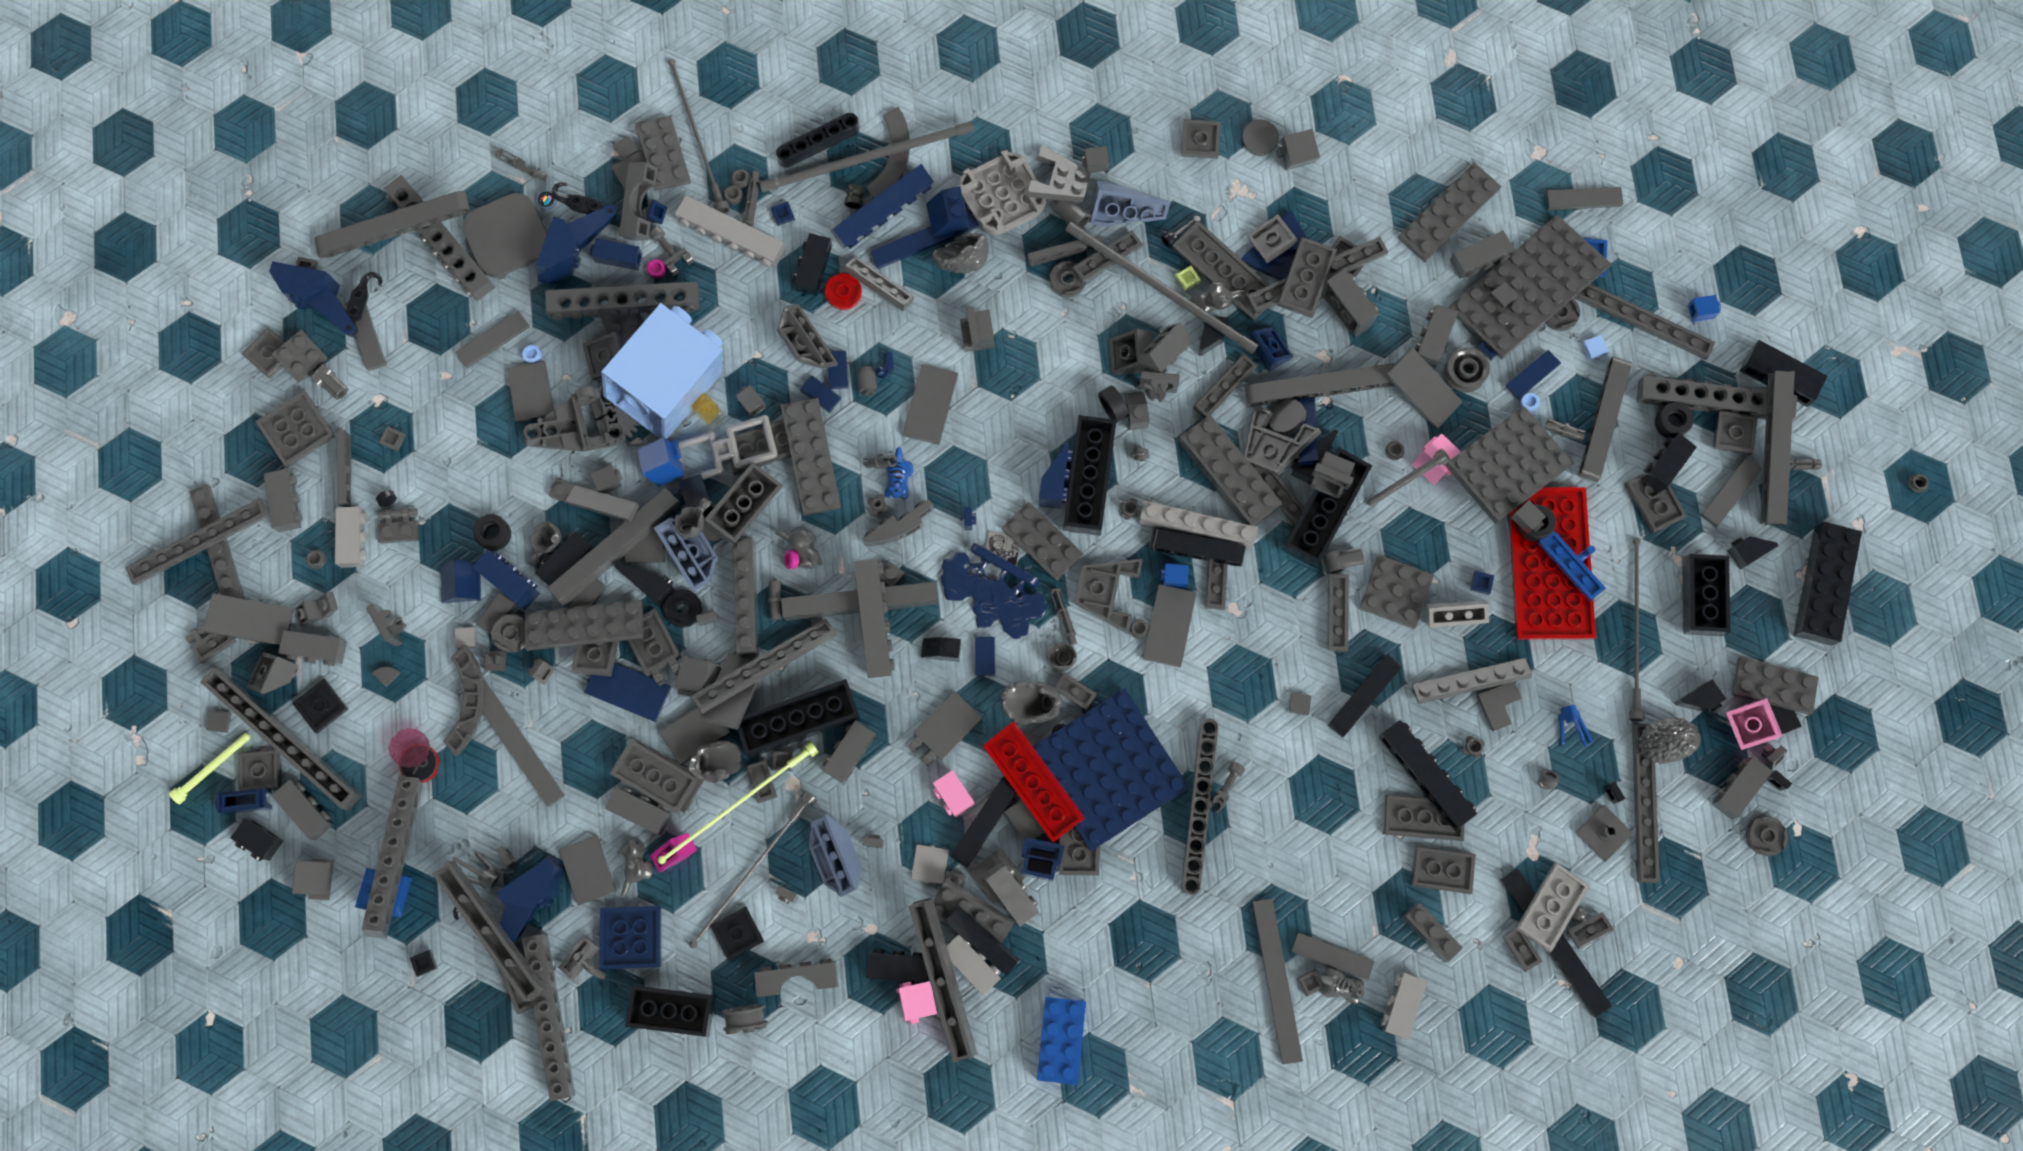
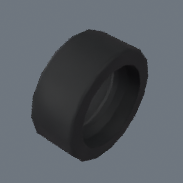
M1110 385L1098 392L1101 405L1110 419L1117 420V423L1129 416L1126 403L1114 386Z

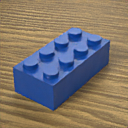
M1045 997L1037 1081L1078 1085L1086 1001Z

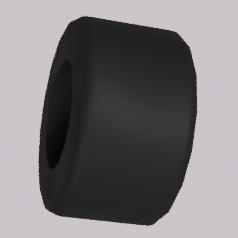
M1680 402L1667 404L1657 413L1655 418L1657 431L1666 438L1669 436L1673 437L1678 433L1684 435L1694 424L1692 410ZM1668 416H1677L1681 425L1679 427L1673 426L1669 422Z
M1535 505L1546 516L1542 520L1544 526L1541 530L1536 532L1532 530L1527 534L1517 524L1519 533L1528 541L1539 542L1541 539L1552 534L1556 527L1554 513L1544 505Z
M487 514L476 521L473 527V535L475 541L484 549L498 551L509 543L511 529L509 524L500 516ZM497 526L499 528L498 535L494 539H487V529Z

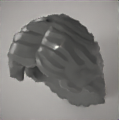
M969 231L964 234L967 240L957 239L946 243L945 247L934 250L932 253L933 261L939 266L938 268L954 273L966 274L976 271L987 261L989 251L986 236Z
M1040 681L1012 683L1004 689L1001 695L1002 711L1013 722L1019 724L1050 721L1059 715V706L1062 703L1060 692Z
M1667 718L1646 725L1639 738V748L1642 750L1641 753L1645 758L1661 765L1676 762L1692 755L1699 748L1701 738L1694 723L1688 722L1685 718Z

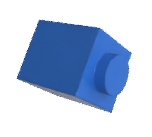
M1716 295L1694 298L1688 304L1691 321L1697 322L1714 319L1720 313L1721 304L1717 301Z
M1165 564L1164 569H1161L1160 581H1163L1165 586L1186 588L1188 585L1189 565Z

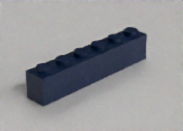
M920 164L830 231L843 249L847 246L851 249L859 243L857 240L863 235L866 238L874 232L872 230L874 226H882L888 221L887 217L893 214L895 216L903 210L901 206L905 203L910 205L917 200L916 195L920 192L924 195L931 190L932 187L930 185L934 181L923 165Z

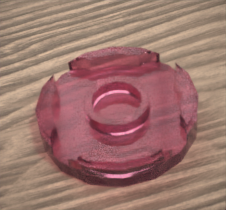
M411 728L399 731L391 739L389 745V753L392 760L399 766L413 768L422 764L428 757L430 750L429 740L426 735L417 729Z

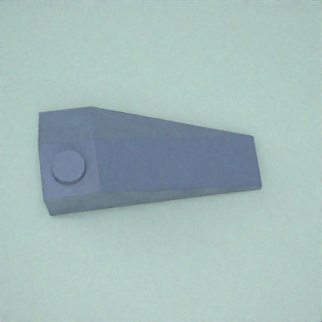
M1096 181L1091 201L1090 224L1110 227L1121 223L1131 224V222L1165 220L1171 202L1120 185Z

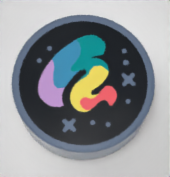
M542 191L538 194L537 203L541 209L551 210L555 207L557 200L552 196V192Z

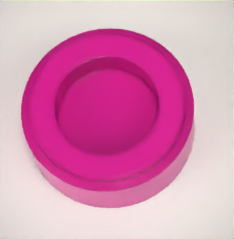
M654 259L648 263L647 272L650 277L660 279L666 274V266L663 261Z
M787 550L784 554L783 561L787 569H796L798 566L799 555L796 550Z

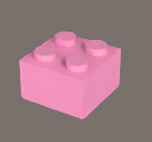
M1767 698L1726 712L1741 750L1782 736Z

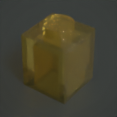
M705 393L691 405L694 413L707 425L721 412L719 406Z

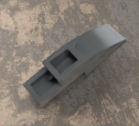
M929 499L925 502L922 500L915 505L913 511L904 513L899 518V521L894 516L890 519L888 517L880 522L878 528L875 530L871 529L865 533L863 538L864 544L866 546L884 545L915 533L923 527L921 519L934 510L933 504Z

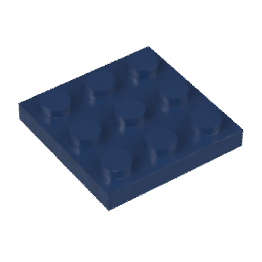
M662 906L600 908V970L662 967Z

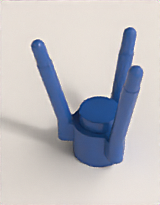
M1576 705L1561 708V714L1558 715L1561 745H1564V721L1567 724H1575L1583 746H1587L1584 734L1589 743H1593Z

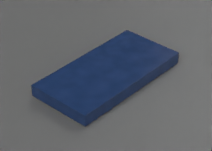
M614 663L612 676L591 675L584 693L656 723L672 686L665 683L659 686L655 679Z

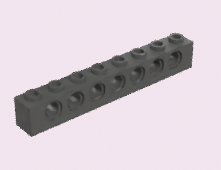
M402 175L384 187L388 193L386 198L392 205L396 203L399 206L396 210L424 202ZM442 222L430 225L427 228L418 229L421 233L418 235L425 244L430 243L432 246L430 248L431 252L436 258L440 256L443 259L441 264L447 271L451 269L454 272L452 277L458 284L463 283L465 285L463 290L470 298L474 296L479 301L495 288ZM441 236L440 240L435 241L437 237ZM452 250L450 254L446 255L447 251ZM460 263H463L462 267L457 268ZM475 276L472 281H468L470 277Z
M697 282L545 290L546 313L549 318L554 320H562L563 317L580 319L582 316L598 318L601 315L617 317L620 314L631 316L638 315L639 313L651 314L660 303L670 310L673 306H678L685 312L700 310V289ZM678 296H684L681 301H676ZM665 297L664 301L657 302L658 298ZM641 298H646L644 303H638ZM622 299H627L625 304H619ZM608 300L606 305H600L602 301ZM585 301H589V304L587 306L582 307V304ZM570 302L567 308H563L565 303Z
M1647 374L1638 381L1637 403L1666 406L1672 402H1680L1687 405L1691 410L1711 413L1726 411L1766 420L1767 389L1752 390L1751 387L1737 388L1731 384L1714 385L1713 382L1699 383L1693 379L1676 380L1675 377L1661 378L1655 374ZM1656 387H1660L1663 393H1660ZM1675 389H1678L1682 395H1678ZM1694 392H1698L1701 398H1698ZM1714 394H1716L1720 400H1716L1714 398ZM1793 395L1792 420L1796 417L1797 395ZM1733 397H1736L1739 403H1736ZM1752 399L1755 400L1758 405L1753 404Z
M399 776L361 929L366 937L387 939L423 787L419 778Z
M539 934L522 938L525 959L547 988L533 1000L549 1100L554 1101L576 1096L548 935Z

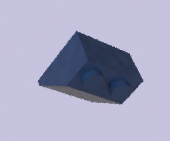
M960 186L941 190L926 203L933 237L970 229Z

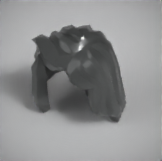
M722 740L710 744H702L696 748V753L692 756L689 771L699 779L717 783L741 769V749H739L737 744Z

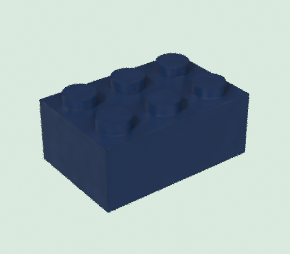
M487 549L472 566L473 569L524 611L540 594L536 590L538 586L496 551L491 553Z

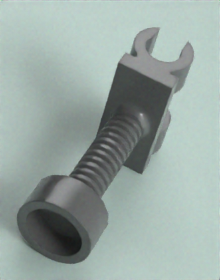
M660 226L656 227L649 233V237L653 242L658 241L670 256L664 264L670 273L675 276L679 271L674 264L683 258L690 265L694 262L693 258L685 248L676 253L664 238L665 232Z
M1232 761L1229 765L1228 771L1230 774L1222 789L1218 790L1210 803L1209 810H1211L1214 804H1218L1219 809L1216 814L1226 805V801L1230 797L1228 792L1236 777H1241L1245 771V767L1237 762Z

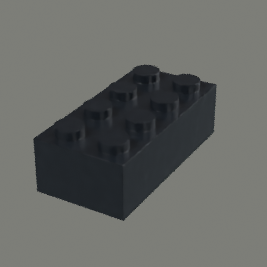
M1689 554L1682 558L1683 634L1722 637L1730 633L1729 556Z
M631 985L625 1027L709 1037L716 995Z

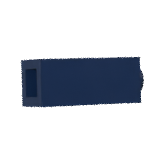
M595 239V243L590 249V255L595 263L639 271L643 255L639 246Z

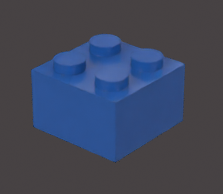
M366 868L355 908L366 910L376 869ZM401 876L392 916H402L412 881L411 877Z

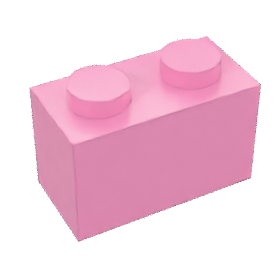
M953 770L933 783L935 788L932 791L938 800L940 798L944 800L946 805L943 807L949 816L953 814L956 818L975 805Z

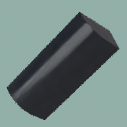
M1758 340L1752 347L1739 370L1767 386L1768 373H1774V371H1795L1794 395H1797V402L1806 407L1816 401L1828 377L1761 340Z

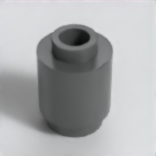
M872 367L858 369L856 376L859 393L864 396L874 395L878 387L876 375Z

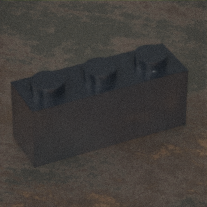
M809 233L808 239L804 240V252L802 256H799L797 263L799 269L797 273H794L792 284H794L796 291L818 296L833 246L831 238Z
M1681 433L1673 437L1669 436L1663 442V449H1659L1654 454L1653 458L1655 460L1643 469L1645 473L1641 479L1658 493L1671 484L1697 448Z
M576 531L573 534L570 533L564 539V543L560 547H556L551 552L550 557L537 566L535 574L550 586L594 548Z
M873 949V953H868L866 978L927 982L928 973L922 953L913 952V956H905L904 951H893V955L885 954V950Z

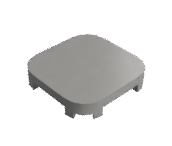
M1008 150L1002 151L1001 156L971 171L969 168L966 169L960 179L959 186L961 187L966 206L971 211L979 227L990 235L1003 234L1037 217L1046 207V199L1026 197L1031 180L1037 182L1038 180L1022 153L1019 155L1014 152H1008Z

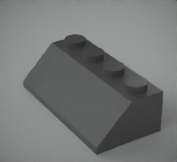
M752 462L704 519V526L719 538L735 544L783 485Z

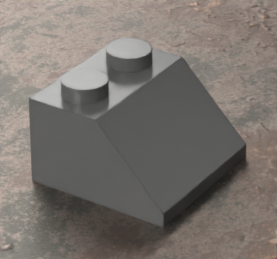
M1137 328L1109 339L1112 375L1141 374L1142 371H1145L1137 357L1153 341L1152 332Z

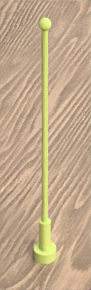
M810 740L807 741L805 744H803L804 749L800 751L798 754H796L794 757H792L790 760H788L784 767H782L780 770H778L776 773H774L772 776H770L768 779H766L764 782H762L760 785H758L756 788H754L752 791H750L748 794H746L744 797H742L728 809L723 811L721 814H719L717 817H715L713 820H711L709 823H707L705 826H703L701 829H699L697 832H695L693 835H691L689 838H687L685 841H683L681 844H679L665 856H660L658 858V862L660 864H664L667 858H669L671 855H673L675 852H677L679 849H681L683 846H685L687 843H689L691 840H693L695 837H697L699 834H701L703 831H705L707 828H709L711 825H713L715 822H717L719 819H721L735 807L740 805L742 802H744L746 799H748L750 796H752L754 793H756L758 790H760L762 787H764L766 784H768L770 781H772L786 769H791L804 758H806L808 755L810 757L815 756L818 753L816 747Z

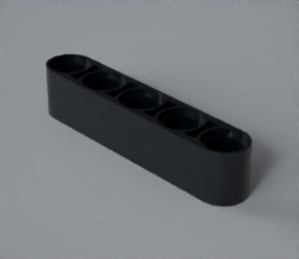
M846 113L779 146L776 150L779 165L783 168H789L856 135L860 129L857 116L854 113ZM848 123H855L853 126H847ZM832 131H838L836 134H831ZM818 138L822 139L820 142H814ZM799 147H806L804 150H798ZM783 155H789L787 158H781Z
M1153 529L1149 549L1204 561L1212 559V562L1240 567L1243 565L1246 546L1190 534Z
M1387 653L1327 726L1343 738L1398 673L1402 665Z
M1005 776L1000 780L950 856L966 868L970 865L1017 794Z

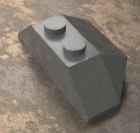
M800 305L785 306L777 332L795 359L803 365L825 369L837 366L838 362Z

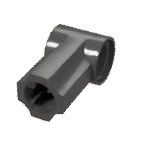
M322 363L309 376L336 400L343 399L347 395L349 389L335 377V374L325 364Z
M1360 547L1342 552L1332 551L1323 556L1328 574L1338 573L1346 568L1364 564V555Z

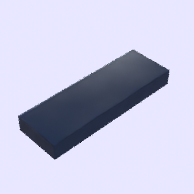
M1547 350L1511 380L1506 387L1519 400L1525 393L1555 370L1561 362Z

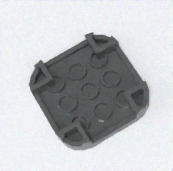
M520 193L509 194L474 209L468 213L463 223L464 234L478 265L485 275L498 278L499 280L506 278V274L536 262L547 236L535 205L529 197Z

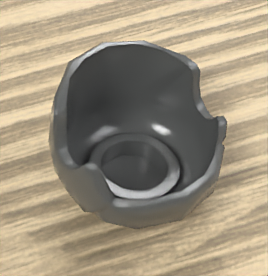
M1056 642L1051 648L1047 649L1046 658L1050 666L1055 670L1067 671L1075 665L1077 652L1067 642Z

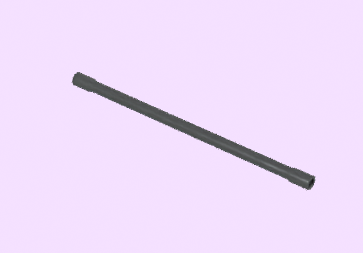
M968 121L948 129L782 177L759 182L760 187L764 193L778 189L781 186L943 139L968 134L975 131L973 122Z
M1070 222L1067 226L1066 232L1091 246L1194 314L1249 353L1253 354L1257 349V343L1241 335L1088 234L1075 223Z

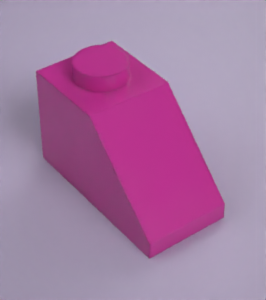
M688 833L670 839L650 855L659 873L686 859L697 850L693 840H691L667 858L664 864L658 862L660 856H665L689 838Z

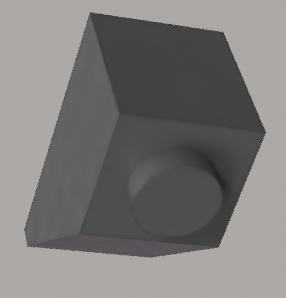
M1144 391L1125 393L1126 406L1129 411V430L1148 428L1150 420Z

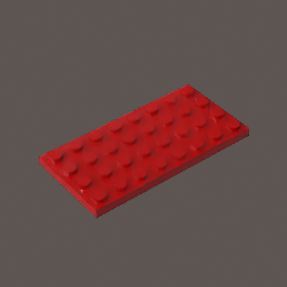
M1543 487L1528 499L1534 505H1544L1554 513L1556 519L1554 531L1577 556L1590 546L1586 487ZM1526 500L1509 513L1516 640L1596 639L1594 599L1590 602L1537 544L1538 542L1528 541L1523 538L1519 533L1517 523L1511 518L1528 501ZM1590 555L1583 563L1592 572Z

